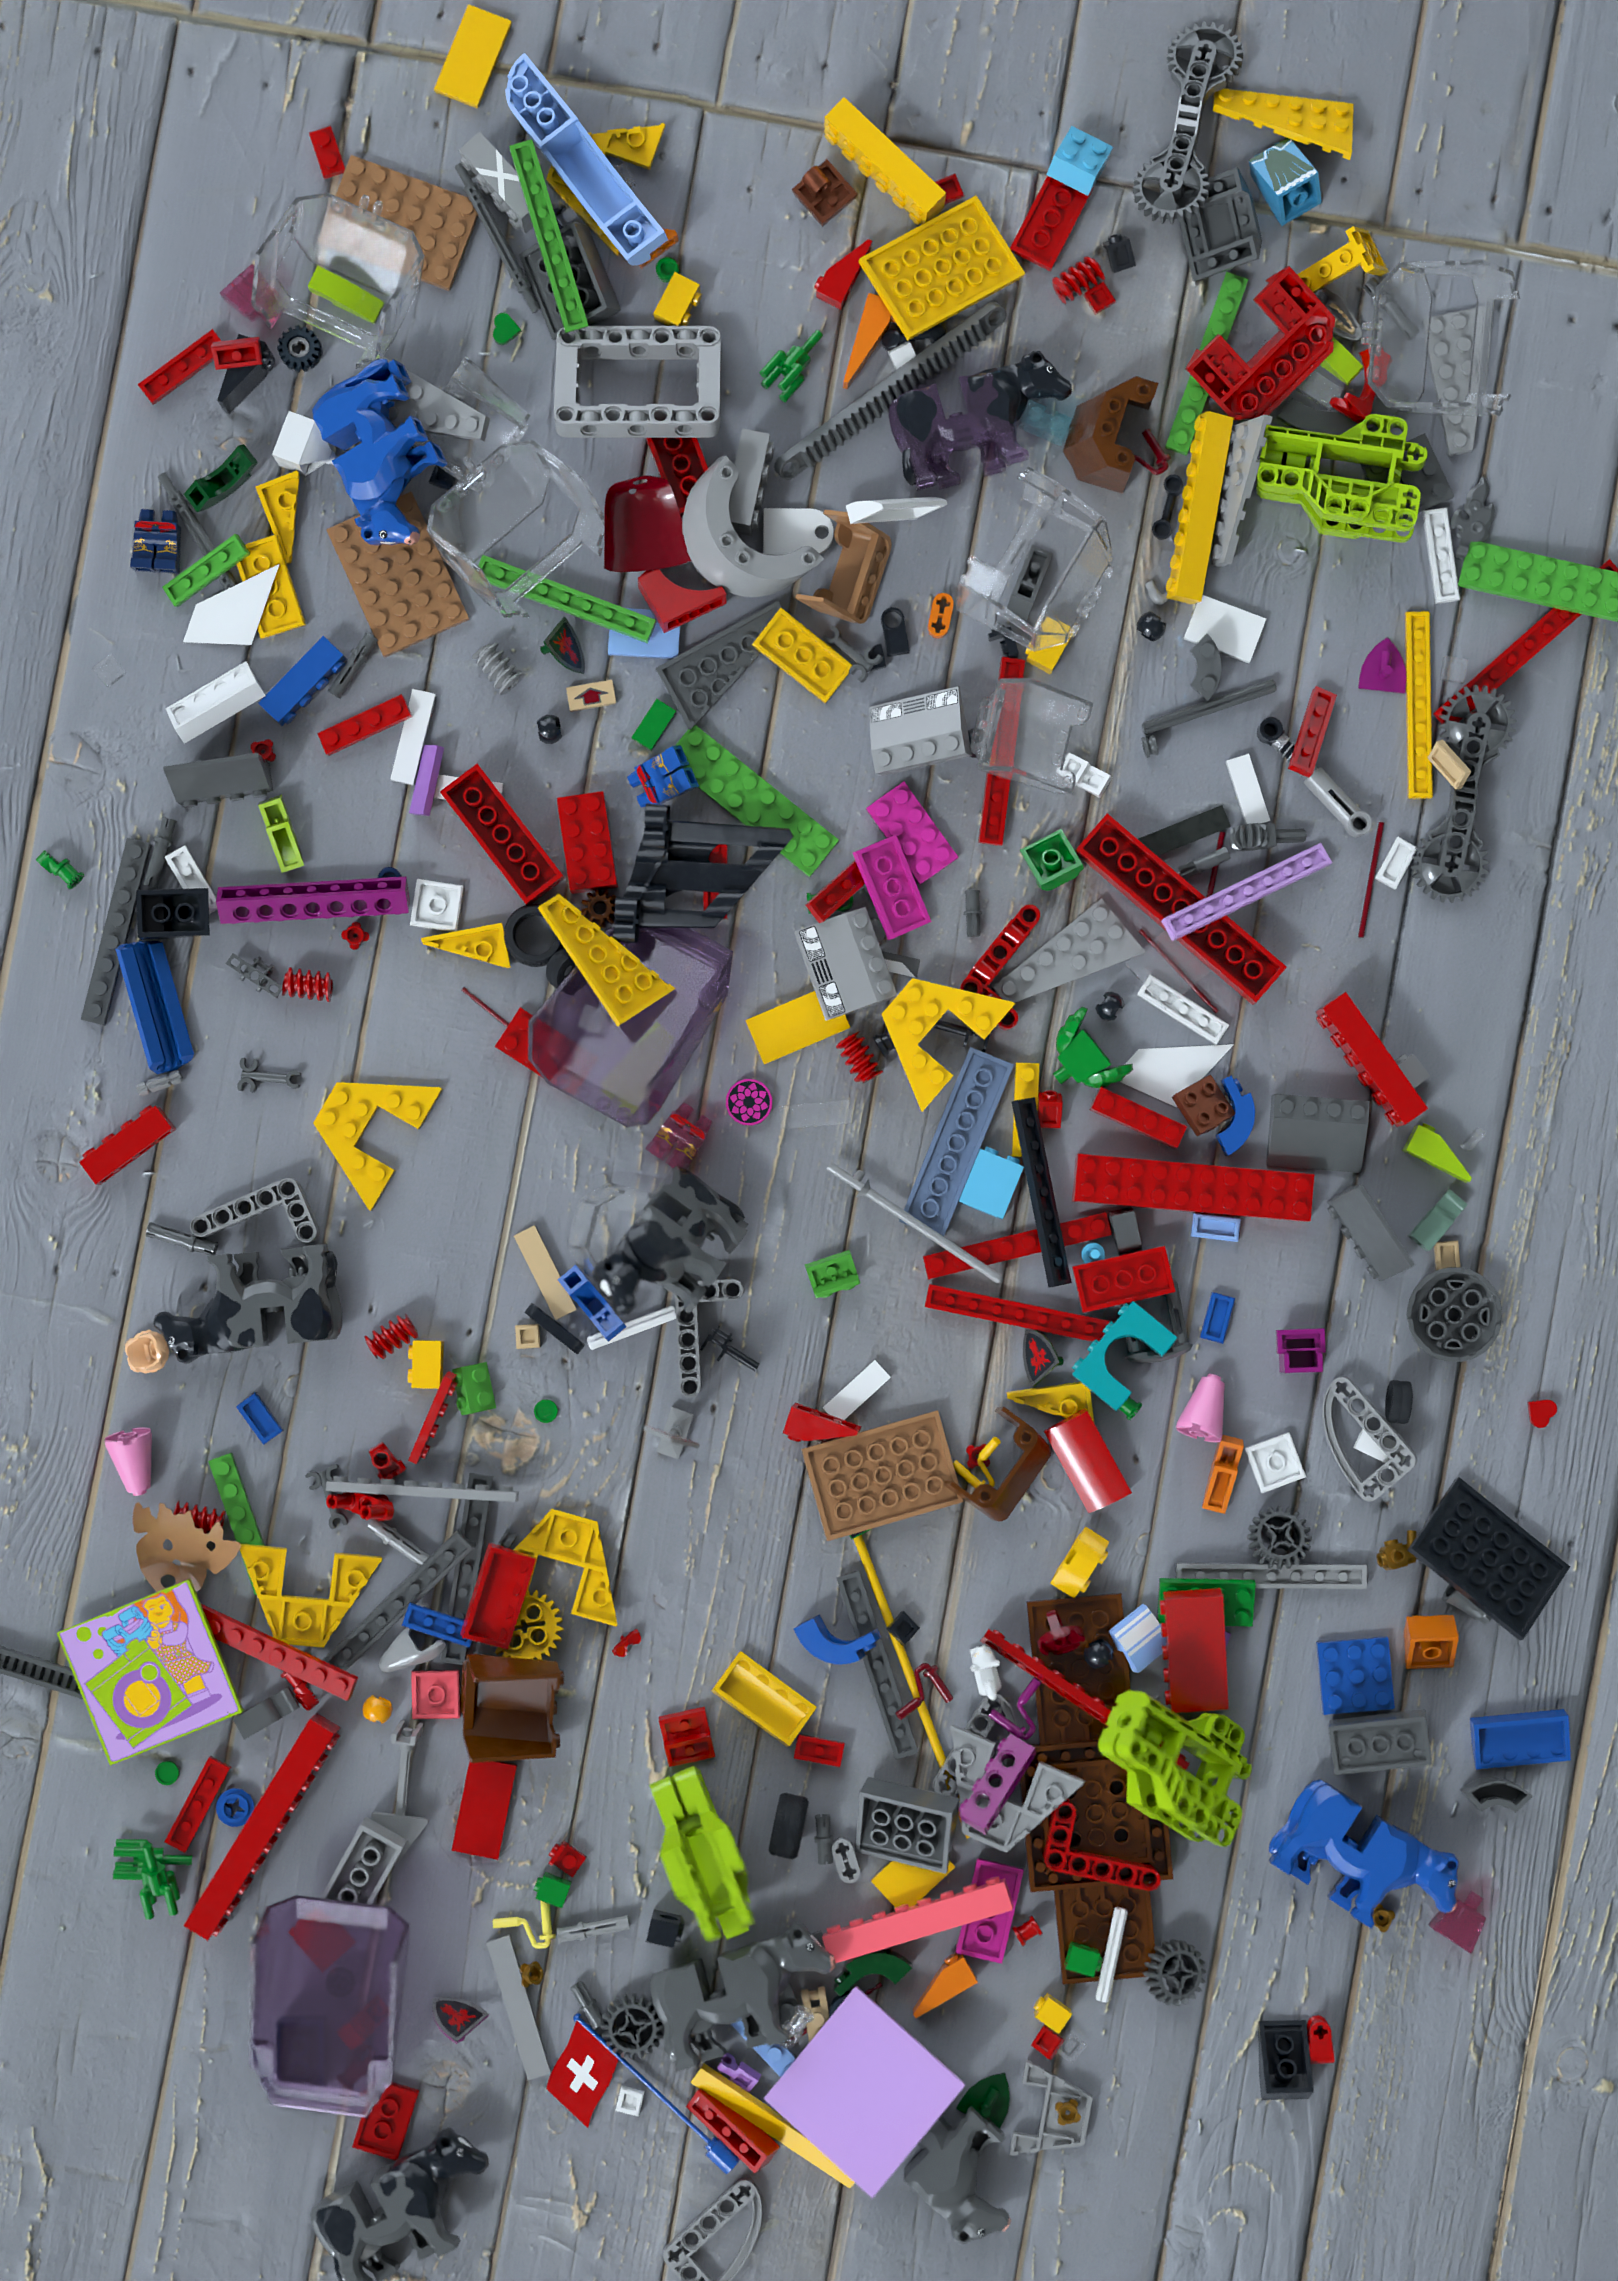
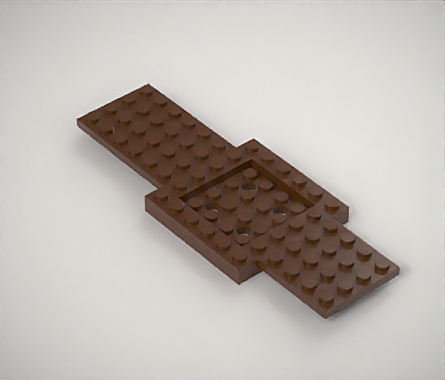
M1112 1593L1075 1598L1026 1601L1032 1658L1035 1656L1045 1663V1667L1051 1671L1057 1670L1065 1676L1064 1680L1070 1684L1076 1683L1083 1687L1085 1694L1091 1698L1097 1697L1101 1699L1109 1710L1112 1711L1113 1707H1117L1118 1704L1115 1702L1118 1695L1128 1690L1131 1691L1127 1658L1124 1652L1117 1650L1109 1633L1110 1629L1124 1619L1122 1594ZM1056 1609L1064 1627L1079 1626L1083 1629L1085 1641H1080V1646L1068 1653L1054 1655L1053 1652H1048L1049 1655L1047 1656L1040 1653L1037 1641L1045 1633L1051 1631L1046 1613ZM1104 1639L1113 1648L1114 1656L1112 1660L1108 1661V1665L1094 1669L1085 1661L1084 1650L1089 1647L1091 1642ZM1041 1682L1035 1691L1040 1744L1031 1745L1035 1748L1036 1756L1019 1781L1022 1806H1024L1040 1762L1083 1779L1085 1783L1076 1790L1075 1795L1067 1798L1076 1809L1072 1833H1077L1080 1836V1842L1075 1846L1070 1845L1069 1848L1151 1865L1158 1871L1161 1881L1173 1880L1169 1826L1160 1820L1149 1818L1127 1803L1128 1771L1104 1756L1099 1750V1739L1103 1730L1108 1727ZM1113 1781L1123 1783V1789L1120 1793L1115 1794L1110 1791V1785ZM1068 1805L1061 1806L1058 1814L1067 1816L1071 1811V1807ZM1050 1813L1025 1836L1030 1892L1054 1890L1062 1983L1074 1984L1099 1981L1102 1965L1100 1971H1095L1094 1977L1067 1970L1064 1963L1071 1941L1098 1949L1100 1957L1104 1960L1115 1907L1125 1908L1128 1913L1113 1980L1146 1977L1143 1973L1148 1971V1967L1144 1963L1151 1961L1148 1954H1155L1150 1891L1049 1869L1046 1866L1043 1854L1052 1814ZM1057 1829L1053 1837L1061 1840L1065 1837L1066 1831ZM1118 1829H1125L1128 1836L1124 1841H1117L1114 1838V1834ZM1052 1853L1048 1861L1058 1863L1061 1860V1855L1059 1853ZM1075 1858L1072 1866L1074 1868H1081L1085 1860L1083 1858ZM1104 1862L1096 1866V1872L1104 1873L1108 1869V1864ZM1128 1867L1122 1868L1119 1876L1121 1878H1128L1132 1870ZM1151 1872L1143 1876V1882L1145 1883L1155 1879V1874Z

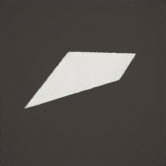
M279 564L196 604L183 642L252 645Z
M1234 1044L1138 1049L1126 1062V1064H1133V1071L1120 1082L1177 1107L1172 1096L1203 1079Z

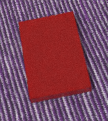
M374 2076L352 2148L394 2161L399 2159L420 2090Z

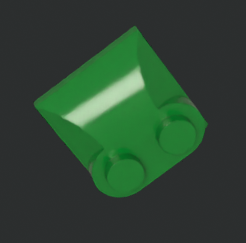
M1062 829L1020 849V853L1035 877L1038 887L1042 890H1053L1076 878L1084 869L1081 860Z

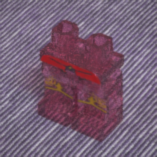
M684 1102L676 1112L672 1111L645 1149L664 1161L675 1144L678 1143L665 1163L672 1168L678 1166L688 1169L709 1136L707 1133L713 1121L702 1115L694 1125L688 1119L695 1109Z

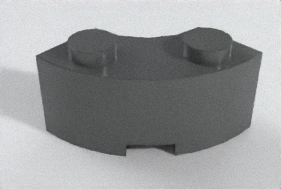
M1205 634L1190 650V653L1195 658L1197 667L1195 677L1190 685L1208 701L1218 687L1222 665L1220 653L1215 642L1208 634Z
M1499 1777L1480 1778L1460 1789L1481 1812L1489 1807L1499 1805L1508 1807L1516 1813L1533 1797L1518 1784Z

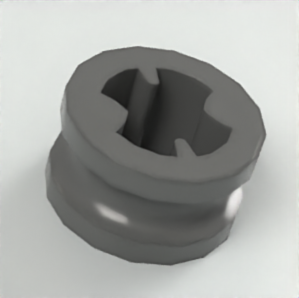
M1150 735L1148 739L1142 737V747L1146 758H1149L1151 754L1158 755V747L1154 735Z
M507 1529L497 1545L510 1548L517 1534H511L510 1530Z

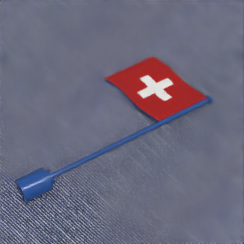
M575 2014L573 2020L576 2023L571 2037L552 2069L546 2089L578 2120L589 2128L593 2111L609 2086L619 2060L707 2143L705 2155L725 2174H728L737 2165L740 2159L719 2138L713 2137L710 2140L629 2062L622 2058L618 2052L614 2054L612 2052L613 2047L606 2046V2041L580 2017L581 2014Z

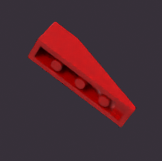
M702 2089L697 2090L686 2106L754 2173H757L769 2164L780 2148L762 2129Z

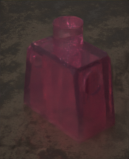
M253 264L220 292L223 300L250 322H254L261 317L267 324H270L277 317V314L271 308L276 299Z
M1473 1891L1470 1892L1465 1902L1456 1897V1908L1450 1913L1439 1911L1428 1925L1471 1954L1486 1921V1917L1477 1911L1484 1898Z

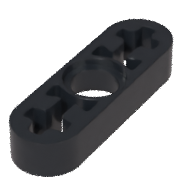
M531 1303L525 1310V1314L577 1355L585 1346L584 1343L535 1304Z

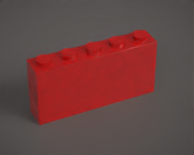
M1221 1589L1163 1592L1164 1600H1159L1160 1614L1164 1615L1165 1623H1161V1636L1166 1637V1645L1162 1646L1163 1660H1167V1668H1163L1164 1683L1168 1682V1690L1164 1691L1165 1705H1169L1174 1713L1229 1709L1224 1603Z

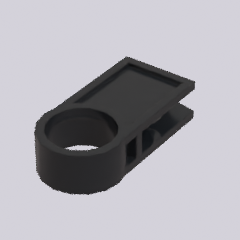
M890 607L881 616L887 657L909 654L903 612L896 607ZM895 612L900 615L902 620L898 627L890 628L884 623V617L887 613Z

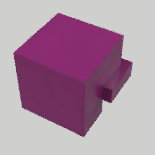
M1325 1328L1276 1330L1277 1354H1279L1280 1372H1323L1321 1352H1326Z

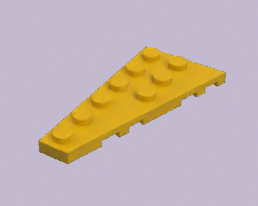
M1227 88L1213 94L1212 111L1236 120L1243 118L1254 122L1253 126L1262 128L1264 125L1274 129L1273 133L1306 145L1314 143L1322 146L1323 151L1331 153L1333 150L1342 153V158L1351 159L1353 103Z
M560 894L538 907L617 1027L676 989L659 978L655 971L649 970L640 962L638 957L612 936L609 937L601 931V927L596 923H592L585 918L580 910Z

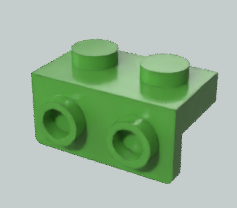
M850 1250L805 1264L815 1298H826L834 1292L850 1290L860 1284Z
M487 1362L452 1369V1373L457 1374L454 1381L458 1383L456 1387V1404L461 1415L496 1408Z

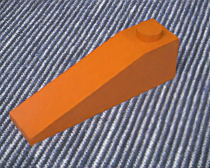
M868 293L844 377V389L850 387L882 340L884 333L888 331L890 322L895 323L894 318L879 295Z

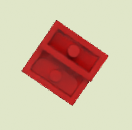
M705 1706L659 1716V1724L669 1767L715 1757Z

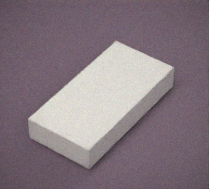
M1396 837L1374 879L1396 889L1412 861L1411 857L1417 851L1415 849L1416 846L1400 837Z

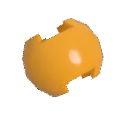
M373 1695L366 1699L362 1708L363 1716L372 1722L378 1720L381 1724L391 1717L393 1711L392 1703L389 1700L380 1696L376 1698Z

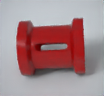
M1032 1915L1027 1922L1018 1927H1012L1022 1946H1025L1026 1941L1032 1937L1043 1935L1042 1930Z

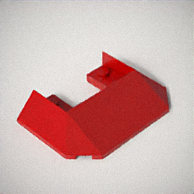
M1290 266L1266 279L1265 281L1268 285L1253 299L1279 328V331L1247 363L1218 334L1202 351L1196 349L1185 368L1229 417H1233L1234 420L1254 419L1262 415H1269L1333 352L1335 317Z

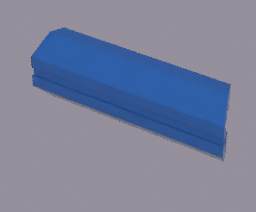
M137 941L121 944L115 950L149 1069L156 1074L178 1070L192 1060L194 1052L163 942Z

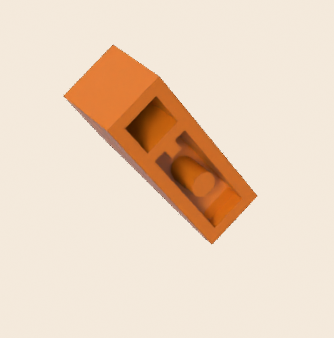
M954 1953L944 1960L945 1963L941 1965L913 2008L915 2019L978 1983L977 1977L963 1954L957 1955V1953Z

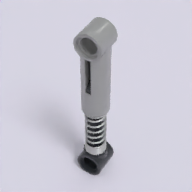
M1274 717L1264 719L1257 728L1258 739L1262 743L1269 746L1272 745L1274 749L1278 750V753L1283 754L1282 758L1286 757L1287 762H1290L1295 747L1293 745L1294 742L1291 743L1289 737L1285 735L1280 720ZM1267 725L1274 727L1275 735L1268 736L1264 732V727ZM1315 765L1313 774L1309 778L1300 774L1303 780H1305L1304 784L1344 825L1350 836L1362 837L1371 829L1372 818L1370 815L1363 812L1321 767L1317 768ZM1354 819L1363 821V830H1357L1354 827Z

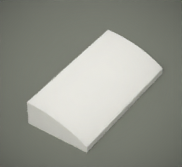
M918 497L859 501L846 505L850 524L913 520L948 504L942 498Z
M247 661L167 707L166 711L175 731L185 744L263 698L265 694Z

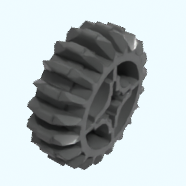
M1277 1506L1276 1512H1274L1272 1507H1268L1267 1513L1261 1510L1259 1512L1260 1518L1254 1517L1252 1519L1255 1525H1249L1248 1530L1252 1533L1247 1535V1539L1254 1541L1248 1547L1249 1549H1257L1252 1554L1253 1557L1261 1555L1262 1558L1259 1563L1263 1564L1265 1560L1269 1561L1268 1568L1270 1569L1274 1563L1277 1565V1570L1282 1569L1283 1563L1287 1569H1290L1292 1567L1291 1561L1295 1565H1299V1558L1305 1559L1307 1554L1304 1551H1309L1311 1548L1309 1544L1305 1543L1312 1540V1536L1305 1535L1311 1530L1310 1527H1303L1306 1519L1303 1518L1299 1521L1297 1518L1300 1513L1295 1512L1294 1515H1291L1290 1507H1287L1285 1512H1282L1281 1506ZM1271 1521L1285 1522L1282 1527H1276L1272 1524L1268 1525L1267 1523ZM1291 1528L1297 1534L1298 1545L1294 1544V1540L1289 1535ZM1261 1530L1269 1538L1270 1544L1268 1548L1264 1546L1261 1540ZM1285 1530L1282 1540L1274 1546L1273 1544L1278 1534ZM1280 1548L1286 1551L1289 1550L1292 1553L1287 1555H1276L1273 1552L1276 1549Z
M1172 1939L1170 1942H1161V1947H1154L1155 1954H1148L1151 1961L1144 1963L1148 1967V1971H1145L1143 1974L1149 1977L1144 1983L1150 1987L1148 1992L1155 1995L1157 2001L1174 2006H1180V2003L1188 2004V1999H1196L1195 1991H1202L1199 1984L1205 1983V1980L1201 1978L1202 1974L1207 1973L1205 1969L1201 1968L1205 1962L1199 1959L1201 1953L1196 1951L1193 1945H1187L1185 1941ZM1181 1955L1184 1957L1187 1963V1968H1185L1183 1960L1181 1959ZM1162 1977L1166 1979V1985L1169 1986V1991L1164 1986Z
M632 1993L631 2000H628L627 1995L623 1994L622 2003L619 1999L615 1998L613 2001L615 2007L608 2005L607 2010L609 2013H603L602 2018L608 2022L601 2024V2028L606 2029L602 2033V2037H610L606 2042V2046L609 2047L614 2044L615 2046L612 2051L614 2054L620 2049L622 2050V2058H625L626 2052L630 2053V2059L635 2058L636 2052H638L640 2058H644V2050L652 2054L653 2049L651 2045L659 2047L660 2043L657 2039H663L664 2034L659 2030H664L665 2028L660 2023L661 2020L658 2015H656L655 2007H651L653 2005L652 1999L645 2003L644 1994L641 1995L640 2000H636V1993ZM632 2008L644 2011L649 2017L637 2016ZM625 2010L626 2021L619 2024V2027L614 2028V2019L621 2011ZM630 2018L633 2024L637 2025L636 2033L635 2030L633 2031L632 2027H629ZM652 2024L653 2031L651 2035L642 2042L640 2032ZM618 2035L629 2036L635 2044L624 2042Z

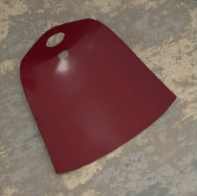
M648 475L614 483L608 489L604 507V569L612 572H639L668 568L691 561L682 532V519L673 490L666 479ZM638 480H647L646 482L641 484H633L635 481ZM630 489H637L634 494L629 493Z

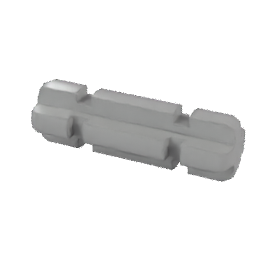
M175 1070L170 1072L169 1075L164 1074L150 1079L148 1083H139L136 1085V1089L140 1096L150 1094L151 1091L154 1093L170 1087L171 1084L182 1083L183 1078L180 1071Z

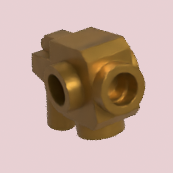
M1407 1530V1544L1404 1545L1399 1543L1398 1539L1385 1541L1384 1547L1380 1548L1376 1556L1378 1565L1388 1571L1415 1563L1418 1558L1411 1554L1408 1548L1417 1537V1531Z

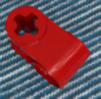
M1320 2015L1312 2016L1307 2022L1311 2065L1334 2063L1331 2028L1324 2017ZM1319 2025H1322L1323 2028H1320V2032L1316 2033L1315 2030L1318 2029Z

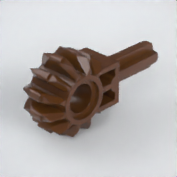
M595 889L596 897H593L588 892L587 896L590 902L582 900L581 903L584 906H588V908L582 909L581 914L590 922H594L599 927L605 929L606 920L611 925L615 923L611 916H615V911H613L615 903H612L616 900L617 896L614 894L608 898L609 890L605 889L603 896H601L600 890ZM598 903H605L607 905V910L602 915L595 913V906Z

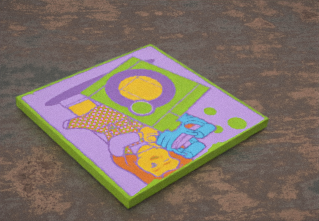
M191 1578L57 1632L110 1766L244 1711Z

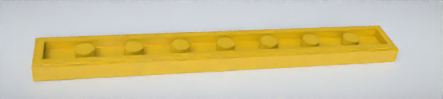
M1406 611L1408 799L1433 798L1432 763L1428 759L1432 751L1430 611Z
M703 2063L690 2083L702 2089L848 2188H851L855 2183L780 2113L705 2063Z

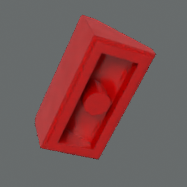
M259 337L213 342L211 345L215 370L263 364Z

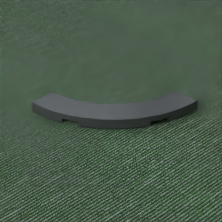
M1390 385L1373 401L1371 414L1393 416L1403 407L1408 398ZM1293 398L1290 399L1277 416L1279 420L1295 429L1341 435L1358 424L1340 412L1317 410ZM1370 424L1367 426V429L1371 430L1376 425Z

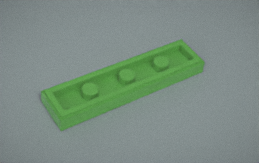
M234 534L162 588L174 607H178L249 556L250 552L239 535Z

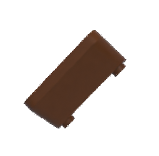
M997 1407L995 1412L1017 1427L1013 1439L1015 1444L1024 1452L999 1488L995 1489L989 1484H980L970 1494L953 1481H945L943 1484L991 1520L999 1522L1006 1520L1051 1456V1447L1033 1427L1005 1407Z

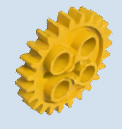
M535 1590L533 1595H530V1591H528L515 1629L523 1627L524 1622L529 1626L543 1621L546 1624L544 1626L529 1627L526 1633L520 1629L515 1630L512 1637H521V1644L516 1648H512L510 1645L508 1649L498 1647L495 1653L498 1655L504 1652L502 1657L524 1659L537 1658L538 1660H543V1654L551 1657L549 1649H558L554 1641H562L557 1632L564 1631L562 1627L557 1626L563 1619L555 1617L560 1612L559 1608L551 1609L555 1602L552 1600L546 1603L548 1596L544 1594L539 1598L538 1590ZM532 1608L540 1609V1615L536 1619L528 1617V1613ZM543 1631L545 1633L544 1640L539 1643L534 1642V1633Z

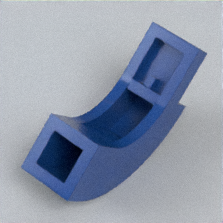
M820 1614L794 1628L799 1641L809 1653L831 1664L843 1665L861 1660L866 1656L864 1652L877 1646L876 1641L882 1637L877 1628L854 1640L838 1639L828 1631Z

